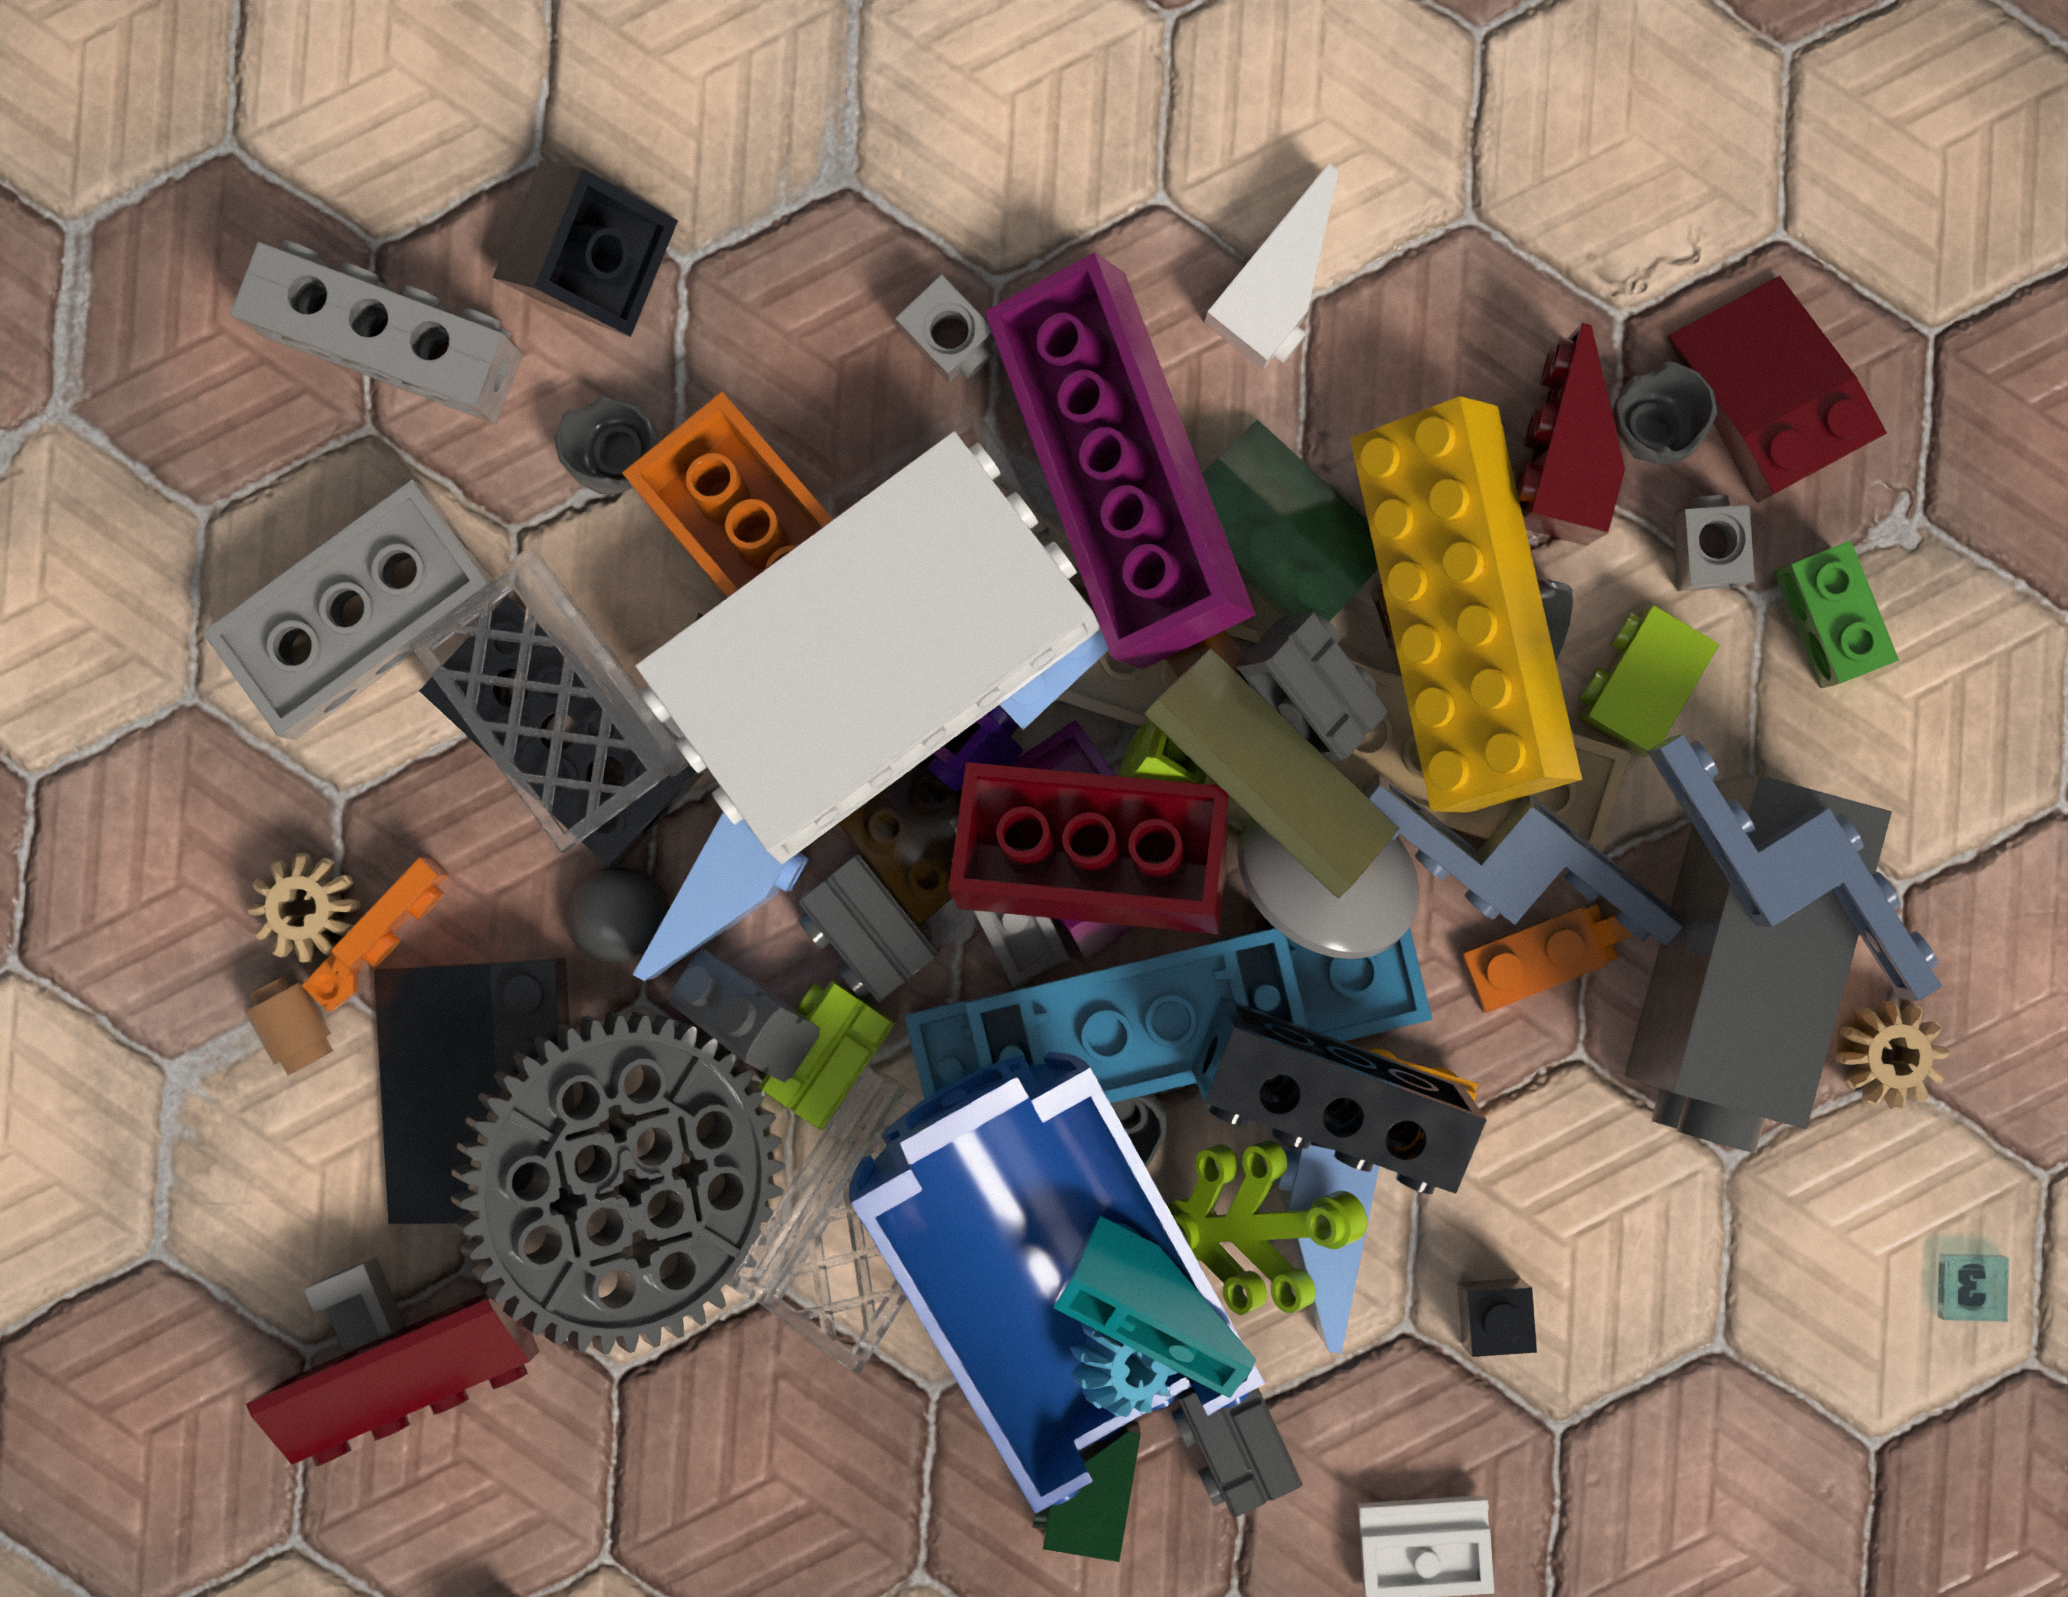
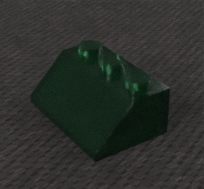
M1258 419L1202 474L1242 580L1282 617L1313 611L1315 615L1321 616L1330 622L1378 570L1368 521Z

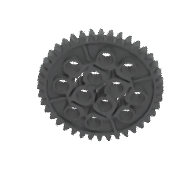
M613 1011L607 1012L603 1027L598 1019L584 1016L581 1021L580 1035L570 1026L565 1024L558 1025L557 1039L559 1045L557 1046L548 1039L541 1036L536 1037L534 1041L538 1057L535 1060L516 1052L513 1058L519 1073L515 1077L500 1071L494 1074L498 1085L503 1090L499 1097L487 1093H480L478 1099L489 1110L486 1118L467 1117L465 1122L474 1131L479 1133L477 1141L469 1140L458 1142L457 1149L471 1157L472 1160L471 1165H463L452 1169V1176L469 1185L468 1189L452 1195L451 1202L460 1208L470 1210V1213L454 1222V1228L462 1234L475 1235L460 1249L462 1254L471 1260L481 1259L471 1273L482 1283L492 1281L485 1294L498 1304L506 1301L503 1312L515 1321L524 1317L523 1327L533 1334L538 1335L545 1329V1338L559 1346L568 1337L569 1345L581 1352H584L592 1341L595 1349L603 1354H610L616 1340L619 1347L628 1353L635 1352L639 1335L643 1341L655 1348L660 1346L662 1327L675 1337L681 1338L684 1336L683 1317L687 1316L702 1326L706 1323L704 1303L709 1302L720 1309L726 1307L724 1295L720 1289L725 1284L738 1290L744 1287L740 1276L736 1272L740 1265L746 1268L757 1269L759 1263L749 1252L752 1244L764 1246L769 1245L771 1241L764 1232L759 1230L760 1223L778 1221L779 1214L765 1206L766 1199L781 1196L784 1192L783 1188L768 1182L770 1175L785 1169V1163L768 1157V1152L782 1144V1138L772 1133L763 1132L764 1129L775 1121L776 1115L766 1109H756L767 1095L757 1087H747L754 1075L752 1071L742 1066L734 1067L737 1056L724 1048L716 1051L718 1041L712 1036L702 1033L696 1038L697 1028L681 1022L674 1029L673 1019L657 1015L651 1023L649 1015L637 1011L632 1012L627 1023L623 1015ZM641 1065L643 1070L641 1086L636 1092L626 1095L624 1090L625 1078L631 1069ZM580 1082L583 1088L582 1099L576 1108L565 1112L562 1106L564 1093L570 1085ZM608 1108L621 1112L618 1118L610 1121V1132L597 1127L600 1122L609 1118ZM712 1111L714 1116L712 1130L705 1138L698 1140L696 1135L698 1122L705 1114ZM653 1128L655 1141L652 1148L647 1154L638 1157L636 1153L638 1138L644 1131ZM593 1145L595 1157L592 1165L587 1171L576 1174L575 1159L577 1154L583 1148ZM681 1153L690 1156V1162L681 1166V1177L672 1174V1168L681 1164ZM531 1162L533 1165L531 1182L526 1188L514 1192L512 1178L515 1171L521 1165ZM624 1171L629 1173L626 1179L623 1176ZM723 1173L725 1177L724 1189L716 1199L709 1201V1185L716 1176ZM619 1185L618 1193L612 1191L615 1186ZM562 1187L570 1192V1197L561 1200V1211L557 1212L550 1208V1203L559 1199V1188ZM664 1190L666 1193L664 1209L659 1215L649 1218L648 1205L655 1194ZM605 1208L606 1221L604 1227L598 1233L588 1236L587 1222L589 1217L595 1211ZM544 1226L545 1239L542 1246L537 1251L526 1254L524 1243L527 1235L533 1229ZM636 1232L643 1236L642 1241L633 1244V1255L629 1256L622 1251L623 1248L633 1243L632 1233ZM676 1252L678 1258L675 1270L670 1276L660 1279L659 1269L663 1260L668 1255ZM617 1270L618 1282L615 1289L609 1295L599 1297L601 1280L606 1274Z

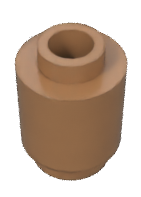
M282 976L251 993L250 996L255 1006L244 1012L273 1064L275 1065L280 1062L288 1076L331 1053L333 1049L326 1038L331 1032L312 997L301 986L303 981L290 987L285 976Z

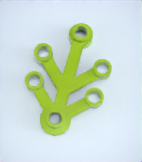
M1266 1140L1250 1146L1244 1151L1242 1165L1246 1176L1227 1214L1217 1215L1214 1210L1224 1185L1236 1179L1239 1173V1162L1234 1151L1224 1144H1218L1200 1151L1195 1159V1171L1199 1179L1190 1198L1176 1200L1167 1207L1197 1261L1201 1260L1224 1283L1223 1297L1227 1306L1239 1315L1254 1311L1265 1304L1267 1288L1263 1279L1257 1273L1245 1271L1219 1242H1232L1272 1282L1271 1296L1275 1305L1281 1311L1294 1313L1310 1306L1316 1296L1315 1284L1312 1278L1304 1270L1295 1269L1267 1240L1311 1238L1316 1244L1329 1249L1342 1248L1360 1240L1366 1232L1367 1216L1362 1203L1352 1193L1340 1190L1315 1200L1310 1209L1259 1212L1274 1181L1281 1178L1287 1170V1158L1282 1147L1274 1141ZM1262 1156L1264 1157L1267 1163V1168L1263 1163ZM1215 1161H1216V1163L1218 1164L1219 1171L1217 1170V1168H1216V1166H1215ZM1291 1286H1292V1287L1294 1288V1290H1295L1296 1297H1295V1295L1292 1293ZM1243 1288L1245 1289V1291H1246V1293H1247V1297H1246L1245 1294H1244Z

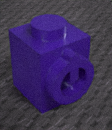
M996 706L931 754L934 760L927 768L949 788L957 792L963 785L966 762L1011 766L1024 750L1011 736L1020 726L1001 707Z

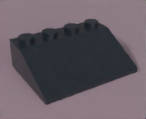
M566 958L374 970L388 1224H453L462 1216L470 1213V1210L460 1208L451 1202L452 1195L468 1189L469 1185L452 1176V1169L463 1165H471L472 1160L471 1157L457 1149L458 1142L469 1140L477 1141L479 1135L465 1121L467 1117H487L489 1110L483 1106L478 1096L480 1093H487L499 1097L503 1090L498 1085L494 1074L500 1071L515 1077L519 1073L513 1058L516 1052L535 1060L538 1055L534 1039L538 1036L550 1040L556 1046L559 1045L557 1039L558 1025L565 1024L570 1026ZM573 1084L565 1091L562 1098V1106L565 1112L575 1108ZM576 1157V1159H575V1172H576V1174H578V1158H577V1157ZM531 1162L521 1165L515 1171L512 1178L514 1192L526 1188L533 1177V1165ZM562 1187L559 1188V1199L550 1203V1208L557 1212L561 1211V1200L570 1197V1192Z

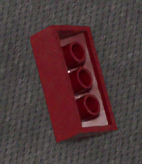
M966 762L949 892L958 908L964 910L1219 934L1226 873L1229 795L1219 785Z
M483 1293L409 1325L393 1336L383 1340L380 1338L280 1381L246 1403L250 1416L292 1465L312 1457L315 1466H320L350 1452L352 1449L348 1440L371 1431L374 1441L380 1440L411 1425L407 1415L430 1406L433 1415H437L469 1400L466 1389L489 1380L492 1389H497L528 1374L525 1363L530 1362L540 1351L532 1333L523 1327L524 1317L515 1321L503 1312L506 1301L498 1304Z

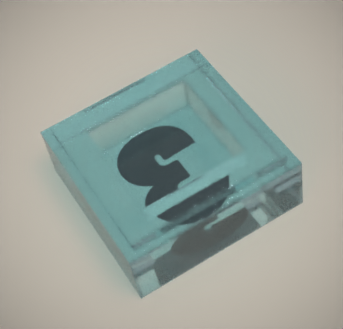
M1939 1253L1938 1317L1943 1320L2008 1322L2009 1257L2004 1255Z

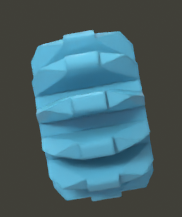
M1081 1323L1084 1334L1088 1337L1084 1344L1069 1347L1073 1357L1081 1361L1070 1374L1073 1376L1075 1383L1084 1388L1083 1394L1088 1402L1097 1408L1103 1407L1116 1416L1127 1418L1133 1408L1140 1413H1151L1152 1399L1155 1394L1161 1397H1172L1165 1382L1168 1376L1179 1372Z

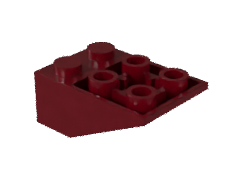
M1581 323L1567 339L1560 338L1556 349L1550 348L1540 385L1550 388L1547 400L1543 401L1540 410L1534 409L1531 415L1524 446L1533 448L1530 463H1527L1524 472H1517L1515 484L1526 530L1587 546L1609 532L1625 467L1592 325Z

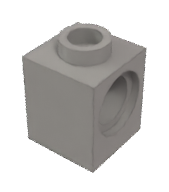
M942 274L895 318L898 330L949 383L961 373L967 380L970 379L995 354L989 347L995 341L989 323ZM948 319L962 322L969 331L965 342L953 349L942 348L932 339L935 327L940 322Z
M1728 495L1704 496L1690 499L1691 509H1684L1673 516L1678 592L1739 588L1755 582L1749 505L1730 506ZM1704 526L1715 527L1724 534L1727 547L1721 559L1711 558L1702 551L1699 544V535Z

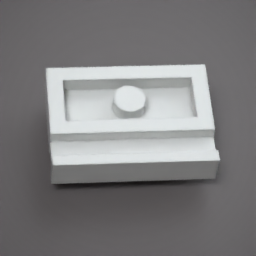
M1485 1495L1357 1503L1364 1597H1448L1494 1594L1491 1534L1488 1522L1489 1505Z

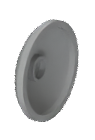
M1249 816L1243 826L1239 837L1237 855L1244 886L1261 914L1272 926L1293 942L1322 955L1343 959H1358L1374 956L1389 949L1398 942L1411 926L1418 910L1419 882L1412 858L1398 836L1395 840L1391 839L1354 885L1338 899L1251 816Z

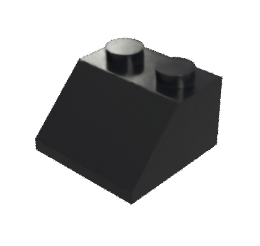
M540 160L493 278L544 304L631 337L678 220L584 168Z

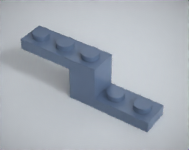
M1684 734L1669 737L1647 751L1757 926L1773 927L1832 890L1900 999L1920 1001L1942 987L1932 969L1938 966V960L1933 950L1917 931L1909 934L1895 912V910L1901 907L1895 890L1881 873L1876 872L1873 875L1870 873L1858 854V851L1864 848L1862 839L1845 815L1839 813L1834 816L1830 808L1813 809L1754 846L1749 837L1756 834L1751 819L1735 799H1731L1728 802L1725 801L1712 780L1719 775L1716 764L1698 740L1689 744Z
M1380 772L1374 776L1362 791L1371 802L1400 828L1392 840H1395L1401 834L1419 849L1415 854L1416 859L1438 878L1445 880L1449 874L1454 876L1469 888L1465 893L1467 900L1492 920L1500 913L1515 925L1559 873L1567 867L1569 871L1565 875L1566 880L1591 901H1595L1601 894L1616 906L1619 911L1614 917L1638 939L1645 941L1651 934L1664 946H1667L1683 928L1674 909L1531 795L1523 797L1477 851Z

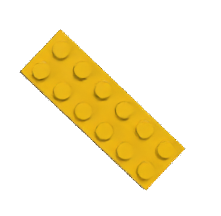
M1458 396L1351 437L1350 441L1431 811L1471 813L1582 780L1498 406Z

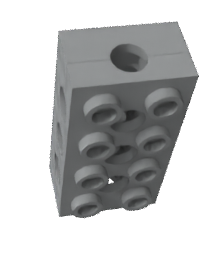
M282 239L278 249L257 242L230 313L232 317L261 337L497 425L523 357V353L509 340L511 332L499 327L501 323L499 320L465 307L461 316L458 317L451 314L452 310L440 305L439 298L408 285L402 286L400 294L394 293L390 286L378 281V275L350 263L342 262L339 272L332 269L333 266L318 259L319 254L288 240ZM388 322L385 329L379 335L376 336L379 328L384 323ZM449 343L445 354L435 359L437 351L443 345Z
M411 479L202 633L275 734L281 738L297 740L501 590L429 491ZM407 558H413L417 567L413 582L405 588L397 589L393 579L396 566ZM360 595L364 603L363 616L358 623L347 627L342 618L343 607L350 598ZM307 633L312 643L311 653L303 663L296 665L291 657L292 644L298 636Z

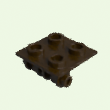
M931 755L838 824L917 925L927 920L953 899L949 892L956 833L949 820L959 816L962 795L961 788L957 792L953 791L927 768L934 760Z

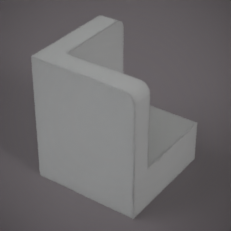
M377 1257L320 1280L304 1289L313 1314L326 1308L343 1350L347 1352L380 1338L382 1340L406 1327Z

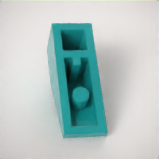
M1099 1216L1081 1244L1053 1308L1198 1383L1231 1398L1253 1370L1256 1358L1160 1246L1141 1237L1130 1226L1114 1223Z

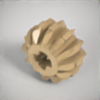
M297 853L292 863V869L282 860H275L270 864V871L276 884L265 879H256L254 881L253 888L256 892L266 896L265 903L248 905V914L252 916L266 915L267 919L266 923L256 929L254 935L258 940H266L278 934L273 946V954L277 957H286L295 947L296 955L300 962H311L316 953V946L325 955H331V950L337 944L332 932L345 936L354 927L350 922L342 919L341 916L342 912L360 910V901L355 899L342 900L340 895L348 890L354 881L350 875H343L330 881L335 870V861L332 859L322 858L313 869L310 855L308 853ZM303 898L305 900H315V914H308L305 918L304 915H294L292 909L293 902L301 901Z
M1892 1000L1881 1001L1878 1016L1869 1008L1862 1007L1857 1010V1020L1863 1029L1860 1031L1851 1027H1842L1840 1036L1845 1040L1853 1042L1852 1051L1842 1050L1835 1055L1837 1063L1855 1065V1068L1847 1073L1843 1079L1845 1086L1855 1089L1864 1085L1862 1092L1863 1102L1875 1106L1885 1097L1888 1107L1894 1110H1902L1904 1108L1906 1094L1914 1101L1921 1103L1928 1099V1092L1922 1081L1926 1079L1942 1083L1945 1080V1074L1941 1070L1931 1067L1933 1059H1944L1950 1054L1948 1047L1930 1045V1042L1942 1030L1940 1024L1935 1021H1929L1920 1025L1922 1020L1921 1007L1909 1004L1900 1013L1896 1001ZM1891 1045L1902 1047V1060H1892L1896 1068L1891 1064L1882 1062L1883 1048L1891 1050Z

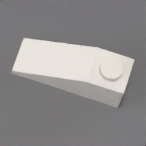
M1330 163L1323 169L1208 310L1205 318V324L1262 370L1273 357L1284 363L1307 335L1299 325L1303 322L1309 308L1339 172Z

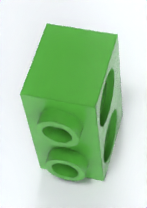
M1852 541L1774 571L1820 688L1844 683L1899 661Z

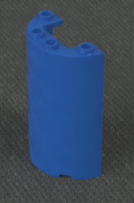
M1048 1052L1043 1058L1046 1064L1028 1066L1023 1056L1007 1059L968 1074L930 1095L906 1112L881 1135L886 1143V1148L875 1160H873L871 1155L862 1157L849 1186L851 1205L1035 1514L1050 1505H1059L1069 1501L1078 1493L1080 1488L1093 1481L1079 1450L1093 1442H1103L1112 1438L1121 1430L1123 1425L1146 1413H1140L1133 1408L1127 1418L1116 1416L1103 1407L1097 1408L1085 1399L1083 1394L1084 1388L1075 1383L1073 1376L1070 1374L1081 1361L1073 1357L1069 1347L1084 1344L1088 1336L1084 1334L1082 1322L1053 1308L1077 1252L1099 1216L1114 1223L1130 1226L1141 1237L1160 1246L1240 1339L1090 1066L1077 1056L1061 1052ZM1254 1364L1250 1374L1231 1398H1228L1181 1373L1168 1376L1165 1382L1172 1397H1161L1158 1394L1153 1395L1152 1410H1159L1168 1406L1177 1398L1179 1393L1192 1387L1207 1415H1210L1221 1408H1228L1241 1403L1252 1390L1265 1384Z

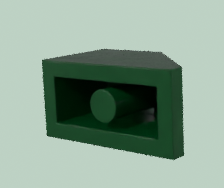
M1128 1422L1112 1438L1103 1442H1096L1083 1451L1081 1455L1093 1481L1080 1488L1078 1493L1069 1501L1059 1505H1050L1036 1514L1034 1512L1032 1528L1044 1530V1550L1120 1562L1141 1436L1139 1423Z

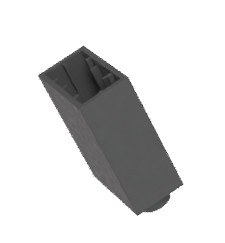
M1761 775L1713 781L1726 802L1735 799L1748 814L1756 830V834L1749 837L1754 846L1811 810L1830 808L1834 816L1842 813L1855 827L1864 845V848L1858 851V854L1872 875L1876 873L1892 811ZM1692 824L1670 905L1676 911L1683 928L1667 946L1660 942L1625 1076L1660 1088L1651 1121L1676 1128L1677 1132L1756 1153L1765 1118L1807 1129L1859 933L1832 890L1773 927L1757 926Z

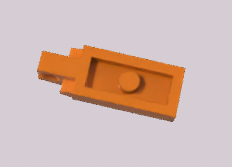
M419 857L331 950L332 954L301 986L328 1012L338 1009L359 992V973L362 972V967L367 962L372 967H376L397 947L401 940L394 933L411 915L417 921L421 920L438 904L445 894L439 886L449 874L432 858Z
M1594 904L1584 909L1582 907L1573 908L1461 952L1460 955L1484 1013H1488L1605 967L1604 963L1618 958L1613 944L1634 935L1616 920L1614 915L1617 912L1602 917L1598 905Z

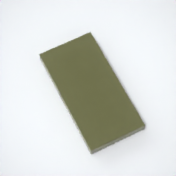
M1211 648L1145 712L1147 717L1338 899L1354 885L1400 829Z

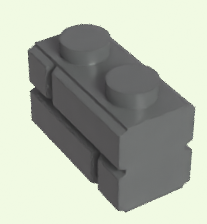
M1313 611L1284 616L1277 620L1259 639L1260 642L1254 645L1236 664L1237 669L1251 687L1330 762L1342 761L1349 757L1366 738L1364 735L1371 732L1388 713V709L1376 695L1377 683L1375 679L1364 668L1354 665L1338 645L1340 636L1337 629L1325 618L1315 615Z
M861 854L854 856L798 901L806 914L798 919V922L821 950L829 943L833 945L846 962L838 969V972L860 999L871 993L880 1002L940 953Z
M704 948L696 952L669 993L668 1003L743 1062L766 1072L768 1075L784 1083L793 1077L820 1036L821 1028L767 987L760 984L759 981L743 969L723 960Z
M1192 1387L1178 1394L1182 1407L1172 1411L1171 1414L1186 1447L1188 1448L1196 1443L1200 1445L1209 1466L1198 1470V1473L1213 1506L1225 1501L1232 1517H1238L1264 1505L1269 1500H1275L1299 1489L1303 1485L1259 1387L1252 1390L1241 1403L1232 1407L1221 1408L1210 1415H1207Z

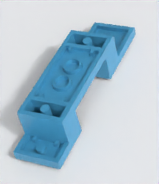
M1269 926L1215 939V942L1031 987L1028 984L1014 989L1011 988L905 1014L904 1017L924 1099L968 1074L1007 1059L1023 1056L1028 1066L1046 1064L1043 1058L1048 1052L1067 1053L1084 1060L1090 1066L1110 1103L1197 1083L1192 1067L1220 997L1340 1041H1347L1430 1021L1432 1016L1411 929L1409 927L1398 942L1382 953L1365 958L1343 959L1322 955L1306 949L1283 935L1274 926Z

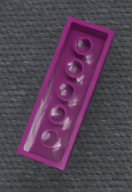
M1094 252L984 311L1111 658L1143 670L1255 616L1250 598L1125 272Z

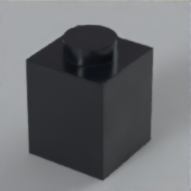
M1522 1278L1457 1282L1462 1346L1472 1357L1537 1353L1533 1290Z

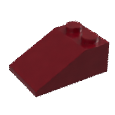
M1781 276L1770 280L1667 336L1681 365L1700 372L1713 388L1717 406V416L1713 424L1756 503L1887 434L1856 375Z

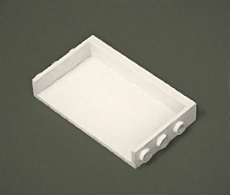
M955 431L635 665L648 683L646 687L639 691L644 701L662 723L672 717L684 734L675 742L681 753L698 774L708 768L719 783L720 787L711 794L723 812L734 825L744 819L766 851L780 864H784L1101 630L1093 611L1068 580L1077 573L1069 559L1054 541L1045 548L1030 530L1039 522L1024 500L1016 491L1006 498L993 482L1001 473L984 448L977 442L968 449Z

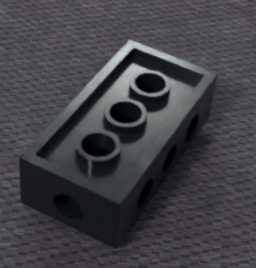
M508 596L504 598L419 690L421 694L610 867H618L704 775L703 772L698 774L672 743L525 607ZM524 673L529 681L528 696L521 704L511 707L504 698L505 683L514 674ZM570 716L576 724V738L568 748L557 750L551 743L550 729L553 723L560 717ZM615 758L623 767L624 780L618 790L611 794H605L597 785L596 773L603 762Z
M1220 997L1192 1067L1203 1101L1210 1104L1209 1112L1217 1118L1238 1126H1246L1249 1119L1273 1127L1271 1134L1274 1137L1298 1148L1309 1149L1311 1142L1335 1150L1333 1156L1337 1160L1361 1171L1370 1172L1373 1165L1397 1173L1396 1180L1425 1194H1433L1436 1187L1454 1194L1457 1193L1487 1121L1463 1085ZM1274 1075H1277L1276 1077L1267 1080L1268 1078H1270V1077H1272V1076H1274Z

